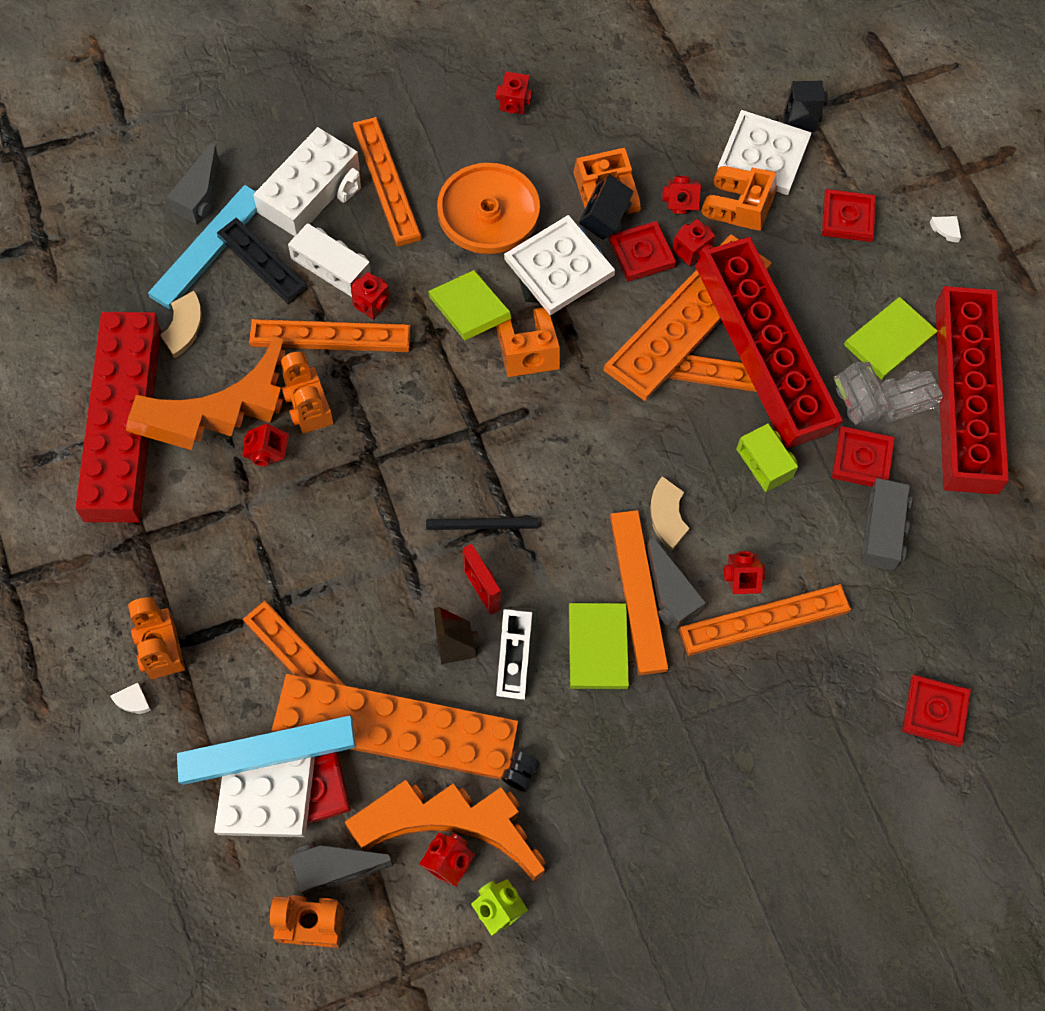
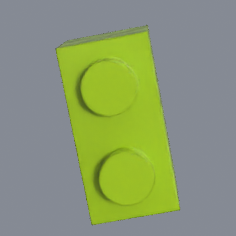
M769 424L740 437L736 450L765 492L793 479L798 468L797 460L791 452L786 450L782 444L781 436L777 431H773Z

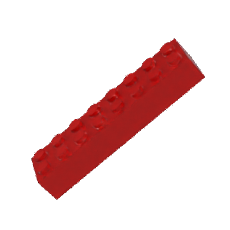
M751 237L704 250L695 267L775 430L781 436L783 446L788 449L831 434L843 420Z
M944 286L935 302L936 330L938 331L937 355L943 490L998 495L1009 479L997 290Z
M101 312L75 507L83 522L140 523L149 438L126 431V426L135 396L140 395L154 398L161 327L155 312Z

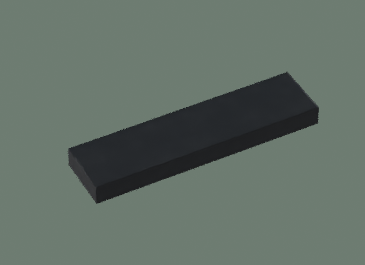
M237 217L217 232V237L288 305L308 289V285Z

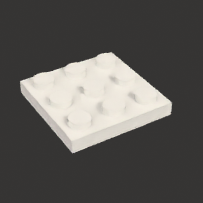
M741 110L718 168L728 166L751 171L753 167L776 172V192L788 195L809 142L811 132Z
M569 215L504 254L505 261L549 315L554 314L615 275V269Z
M315 757L222 776L214 833L232 836L306 837Z

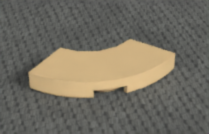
M194 291L171 303L174 311L173 321L169 328L160 334L174 358L182 355L193 344L202 322L201 306Z
M662 476L652 494L650 503L651 519L658 538L672 552L689 532L690 528L682 521L679 513V503L684 492Z

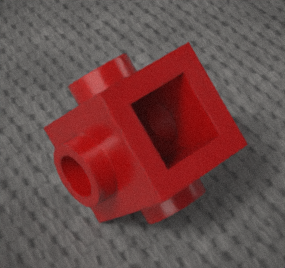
M505 71L503 83L497 86L496 100H500V111L524 115L525 107L531 104L532 90H529L530 75Z
M679 175L675 176L674 180L668 179V186H663L662 201L666 202L668 209H672V213L686 214L687 210H699L701 184L697 180H690L689 176Z
M696 219L690 225L685 224L681 227L677 235H675L672 251L687 265L691 266L699 260L704 250L713 248L715 234H713L709 226L702 224Z
M367 272L362 278H358L351 287L353 306L373 320L390 303L388 284L379 276L375 277Z
M268 423L249 430L243 440L244 449L242 456L252 460L253 464L261 467H266L269 464L283 460L289 434Z
M749 551L728 554V565L723 566L724 581L729 583L733 594L762 593V580L766 578L765 564L760 562L756 553L753 554Z
M438 832L419 865L438 880L456 887L464 873L468 870L475 854L466 847L468 842L459 835L452 833L451 836H447Z

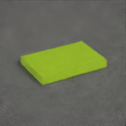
M474 270L428 291L430 299L464 341L511 319L510 311Z
M898 297L845 341L844 346L883 380L931 340L938 331L901 297Z
M569 603L570 689H628L626 604Z

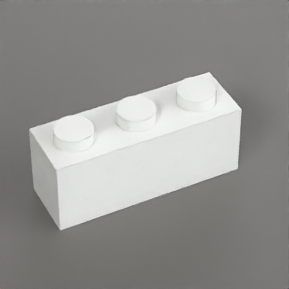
M308 223L288 244L292 260L351 297L353 283L358 278H362L367 272L371 274L370 262L363 254H356L348 249L342 241H335L324 230L318 227L315 228Z

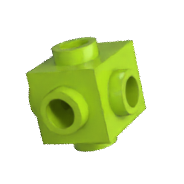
M508 879L498 884H495L494 881L487 883L479 889L480 896L471 903L491 936L510 927L528 911L518 892Z

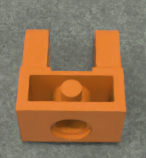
M625 147L576 158L573 173L584 208H586L596 184L610 174L634 191L630 199L632 205L626 215L640 212V200L631 174L632 168Z
M728 166L719 167L713 179L714 185L721 190L741 194L740 198L735 200L709 195L705 198L702 205V214L712 220L761 231L776 194V172L753 167L751 171Z
M544 307L534 309V321L537 331L514 334L511 319L496 326L507 377L560 369L559 343L551 316Z
M292 352L284 356L281 364L286 386L282 387L281 390L285 402L292 403L293 409L289 410L293 425H299L302 434L333 425L332 414L315 367L309 368L303 352Z
M150 597L139 598L128 604L131 621L135 625V628H131V634L134 644L137 645V662L140 671H145L151 680L184 671L185 666L174 617L168 608L161 610L155 599Z
M303 896L273 897L270 909V926L274 929L273 939L277 943L330 948L340 947L344 909L337 900L319 898L318 903L306 902L307 898ZM309 913L316 914L318 916L317 924L310 929L303 928V917Z

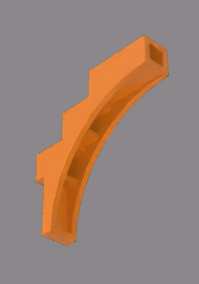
M273 336L265 355L257 366L242 380L223 391L201 398L186 400H161L136 395L128 417L126 431L192 450L194 441H201L204 428L232 436L234 427L240 428L244 415L270 423L273 413L279 414L283 399L278 398L281 388L275 386L279 373L274 372L276 365L281 366V360L285 355V350L281 349L283 339Z
M405 780L345 821L347 829L361 850L365 852L384 841L409 833L424 831L456 832L478 838L498 848L515 861L533 882L544 875L545 869L543 865L546 863L537 849L531 851L525 842L528 838L518 823L514 826L512 824L513 821L518 819L519 811L517 808L520 805L511 792L506 794L501 787L471 808L469 805L472 804V800L463 788L458 790L454 783L423 804L422 801L425 800V797L416 784L411 787L407 780Z

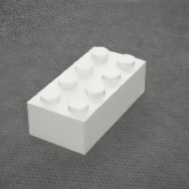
M317 127L253 194L257 213L293 236H296L307 223L310 224L334 199L346 174L352 168L359 172L358 152Z

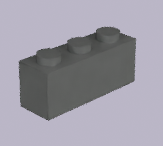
M876 478L869 493L860 564L894 571L899 562L904 561L907 547L903 545V537L907 536L910 524L906 520V512L910 511L912 505V496L908 495L910 485Z

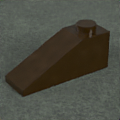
M441 607L434 608L436 638L441 664L475 658V648L480 647L477 630H471L470 621Z

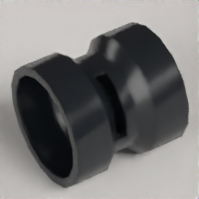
M514 751L510 758L511 765L508 769L504 770L501 780L519 791L527 792L531 785L530 778L532 774L537 773L541 764L526 753Z

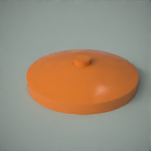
M478 163L458 170L444 183L437 201L438 219L444 233L458 246L475 253L497 254L512 250L532 235L539 220L540 200L532 182L518 170L498 163Z

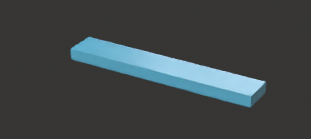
M246 185L238 191L148 292L151 299L169 310L172 309L171 303L181 298L227 247L217 237V232L236 217L246 225L257 213L253 196L256 191Z
M351 716L177 753L178 782L185 785L357 748L354 720Z

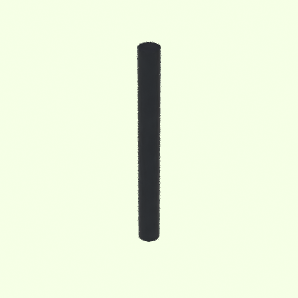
M538 517L426 519V530L538 529Z

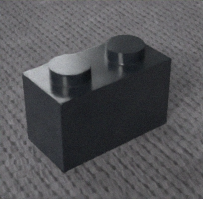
M792 81L783 112L785 124L815 133L818 122L822 121V109L827 106L828 93L824 91L822 81Z
M607 175L596 184L579 224L602 240L611 234L616 235L623 225L621 221L623 215L628 212L632 205L630 199L634 191L612 175Z

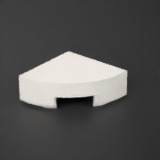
M354 168L346 174L338 189L337 198L343 203L347 202L361 189L360 174Z
M957 216L931 218L930 225L934 232H938L946 237L947 241L959 243L961 234Z
M138 683L110 696L114 703L125 711L136 714L151 711Z

